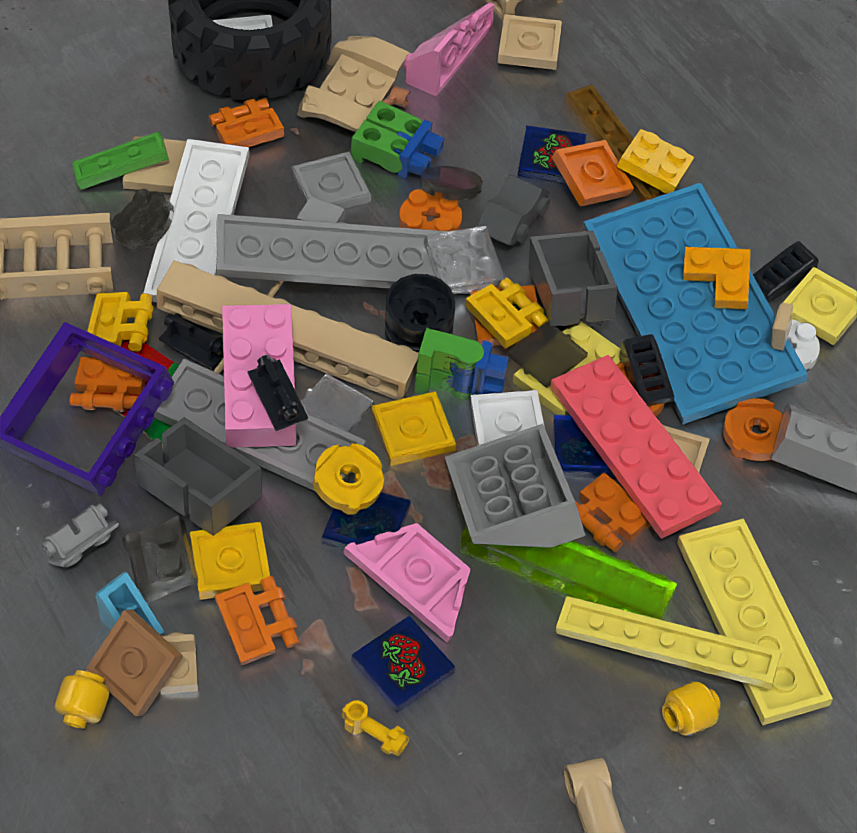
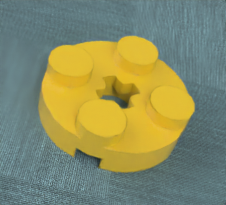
M351 443L350 446L339 447L340 444L333 445L327 448L318 458L314 469L312 485L326 504L335 509L342 510L346 514L353 515L358 513L359 510L371 506L378 499L384 485L383 466L374 452L360 444ZM340 473H355V483L343 481Z

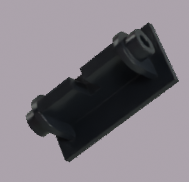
M169 313L166 316L164 325L167 326V330L159 337V340L213 370L224 357L222 338L220 336H213L182 319V316L178 313L174 315Z
M270 355L260 357L257 360L259 364L257 368L247 373L275 431L307 420L308 415L281 361H276Z

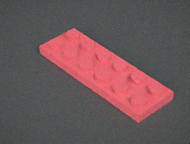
M609 355L551 379L550 388L661 539L720 511L721 501Z

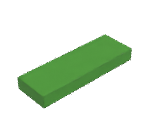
M159 131L73 161L72 164L77 184L80 190L168 160L169 157L164 139Z

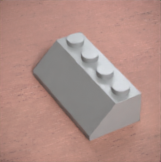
M787 403L771 459L857 493V430Z

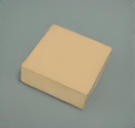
M782 302L779 305L772 327L771 346L774 349L784 351L792 325V304Z

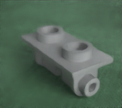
M99 504L96 507L91 505L72 519L78 529L76 533L72 531L69 524H65L45 538L46 542L42 544L43 550L48 556L54 554L48 560V563L60 567H69L83 557L82 552L87 548L106 542L111 537L110 532L117 528L119 524L104 519L108 516V513L103 505Z

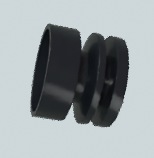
M411 274L400 278L392 284L386 295V341L407 346L419 353L426 328L453 335L455 296L451 288L440 278L429 274Z

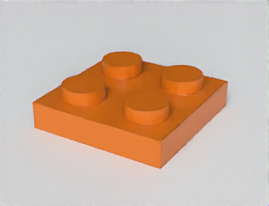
M606 140L557 149L552 156L554 163L580 207L626 197L634 190L626 173L617 167L619 162Z

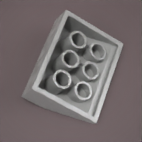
M543 424L445 456L473 544L554 547L586 536L576 502Z

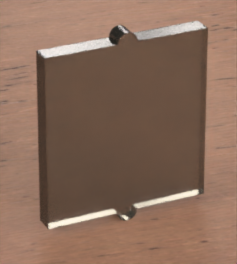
M547 321L509 350L507 356L524 369V374H530L548 388L551 385V379L567 373L585 359L588 352L571 340L570 334L565 335L557 327L550 326L549 321Z

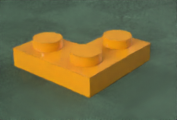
M685 247L683 280L716 282L715 308L748 309L751 249Z

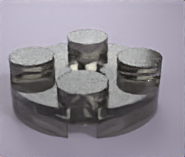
M147 189L137 191L132 201L122 212L116 214L111 221V226L115 229L117 240L130 251H139L136 247L143 244L147 248L153 246L170 228L172 220L169 218L170 210L174 213V207L159 192H149Z

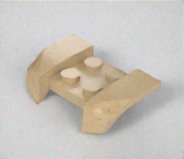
M350 36L345 41L338 42L333 47L330 58L326 62L330 66L334 65L333 69L320 88L307 86L304 98L299 104L297 115L302 118H321L356 132L364 120L366 121V117L377 102L386 100L394 87L399 70L410 52L382 39L370 36Z

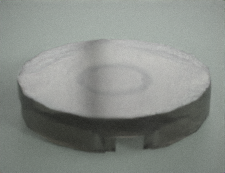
M435 166L424 169L421 173L420 186L426 193L435 196L436 191L443 193L442 198H446V200L463 201L477 197V193L482 192L483 180L481 176L464 168Z

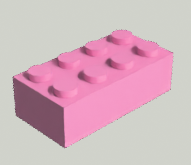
M291 304L222 306L226 445L231 448L296 446V424L275 431L247 373L257 368L259 365L257 360L260 357L270 355L276 361H281L295 389Z

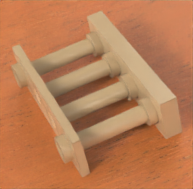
M110 213L0 219V300L113 293L114 285L111 267H102V244L113 243ZM89 245V268L70 269L69 246ZM56 247V270L37 271V248ZM24 248L23 272L4 273V249Z

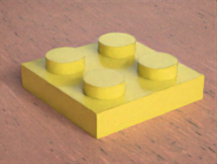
M815 267L810 270L783 302L793 305V320L811 324L816 329V336L832 345H835L857 318V291Z

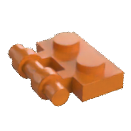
M266 98L257 101L255 99L246 100L244 105L234 108L226 106L220 108L219 112L208 115L210 125L212 127L216 126V134L222 144L252 147L284 137V127L274 109L269 108Z
M81 356L74 385L77 392L83 393L71 392L70 406H82L83 410L94 411L96 407L113 408L114 412H125L126 409H131L139 397L129 395H140L145 387L146 380L95 357ZM100 393H114V394H113V395H109V394H100Z
M602 473L580 491L579 500L584 504L580 505L576 502L582 525L594 535L593 539L600 546L606 545L614 553L623 545V541L617 537L618 534L628 542H631L651 525L626 490L606 473ZM598 515L606 524L603 525L594 516Z
M273 576L260 580L264 592L255 596L250 583L215 595V601L241 666L276 653V648L272 641L275 637L282 636L286 648L294 647L300 643L295 632L298 629L293 617H289L283 602L286 597L282 588L277 587ZM270 607L276 622L266 626L260 609Z

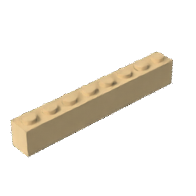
M173 260L157 288V309L172 313L173 315L178 313L183 319L223 333L222 306L290 304L284 299L270 297L252 287L241 286L223 276L212 275L199 270L194 265L183 264ZM291 305L294 361L392 399L405 398L417 373L418 352L413 351L407 346L386 341L376 334H368L352 328L344 322H336L320 316L315 311Z

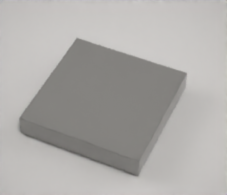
M350 152L291 167V174L305 204L310 196L345 209L371 202V193Z

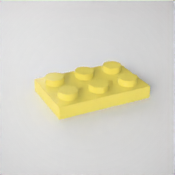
M580 320V323L570 324L513 375V383L523 391L538 390L540 403L564 420L569 413L550 388L551 379L606 355H609L615 364L623 363L620 357L621 349Z

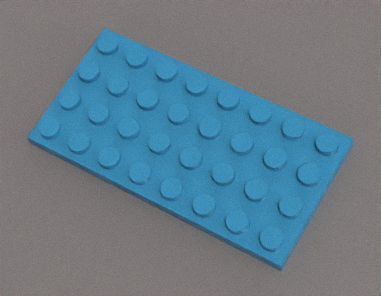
M701 182L584 221V230L594 231L600 245V251L603 252L618 287L617 295L638 337L653 334L675 396L674 401H671L682 424L735 407L738 402L752 398H761L807 382L808 373L788 338L784 351L772 348V327L776 316L751 271L749 273L748 309L715 308L716 282L683 280L685 247L738 249Z

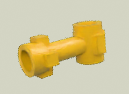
M354 700L346 704L342 709V718L345 720L344 729L349 733L360 734L363 731L383 743L381 751L388 755L393 753L398 757L406 748L410 737L405 734V730L398 725L390 730L369 717L368 705L364 702Z

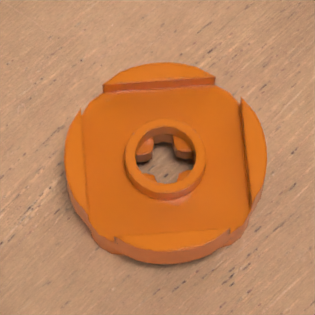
M413 190L410 192L409 198L401 205L399 213L400 228L460 232L462 210L458 205V198L453 194L437 191ZM426 216H435L436 218L433 221H427Z
M752 398L738 402L734 409L728 411L723 424V436L734 457L753 461L772 460V452L783 414L774 408V403L765 399ZM753 425H758L760 430L766 432L757 434L751 430Z

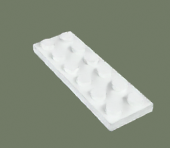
M187 139L143 292L152 295V302H157V288L173 260L183 264L194 265L199 270L216 275L218 214L234 215L250 156L249 147Z

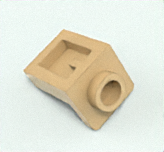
M179 632L162 636L183 655V658L161 689V694L198 691L195 636Z

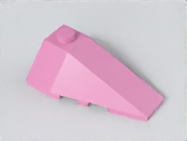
M489 2L421 43L414 53H409L404 62V69L406 70L405 83L437 96L493 27L495 4Z

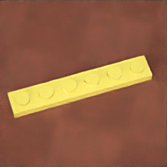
M566 596L556 625V632L559 635L771 690L781 658V650Z

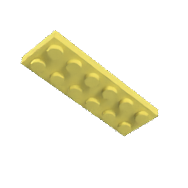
M740 519L679 535L677 541L679 549L719 634L781 650V658L772 690L742 682L761 724L766 725L830 706L833 698L745 520Z

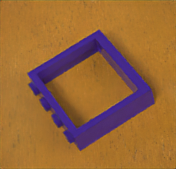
M64 322L1 414L0 448L102 496L105 489L115 481L117 471L124 460L133 453L136 442L144 429L149 428L152 424L154 414L161 403L170 396L174 381L165 366ZM80 351L148 381L89 473L20 441Z

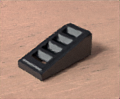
M797 241L760 268L753 276L769 303L796 287L813 267L817 268L819 260L800 241ZM786 266L790 267L794 272H791ZM775 273L779 274L783 278V280H781ZM764 279H768L774 287L771 288Z
M648 334L625 339L622 342L620 357L634 389L647 406L674 401L675 396L654 335ZM647 362L650 363V364H647V365L638 366V364L647 363ZM655 374V377L642 379V377ZM660 385L661 389L646 392L645 388Z

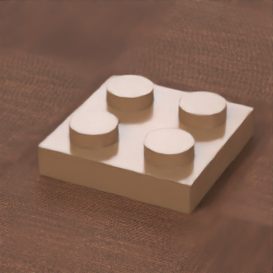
M133 609L124 610L86 670L105 679L103 684L109 688L110 693L136 717L144 716L183 658V655Z

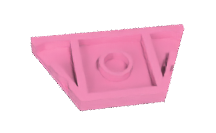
M418 523L402 527L397 532H386L376 535L374 540L356 545L353 542L345 547L343 553L445 642L448 643L451 640L470 573V567Z

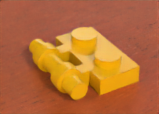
M505 278L500 282L501 292L493 284H490L466 298L465 307L505 349L532 333V325L530 323H535L539 329H544L549 324L548 318L543 314L544 309L537 302L532 303L525 295L526 291L518 283L514 284L509 278ZM514 304L520 308L519 311L513 306Z
M128 292L97 293L87 332L120 347L122 340H130L128 348L135 352L140 351L142 344L147 341L149 333L147 323L152 318L154 312L152 295L143 293L140 295L139 301H132ZM135 317L134 323H127V318Z

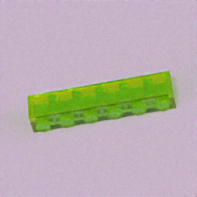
M467 525L461 534V554L563 597L569 596L663 621L674 599L677 583L670 581L662 574H653L636 567L630 561L619 560L607 555L593 546H585L576 541L554 547L473 544Z

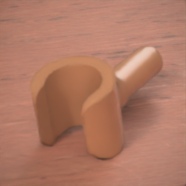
M395 86L390 96L382 102L391 106L395 104L406 108L409 104L406 98L411 91Z

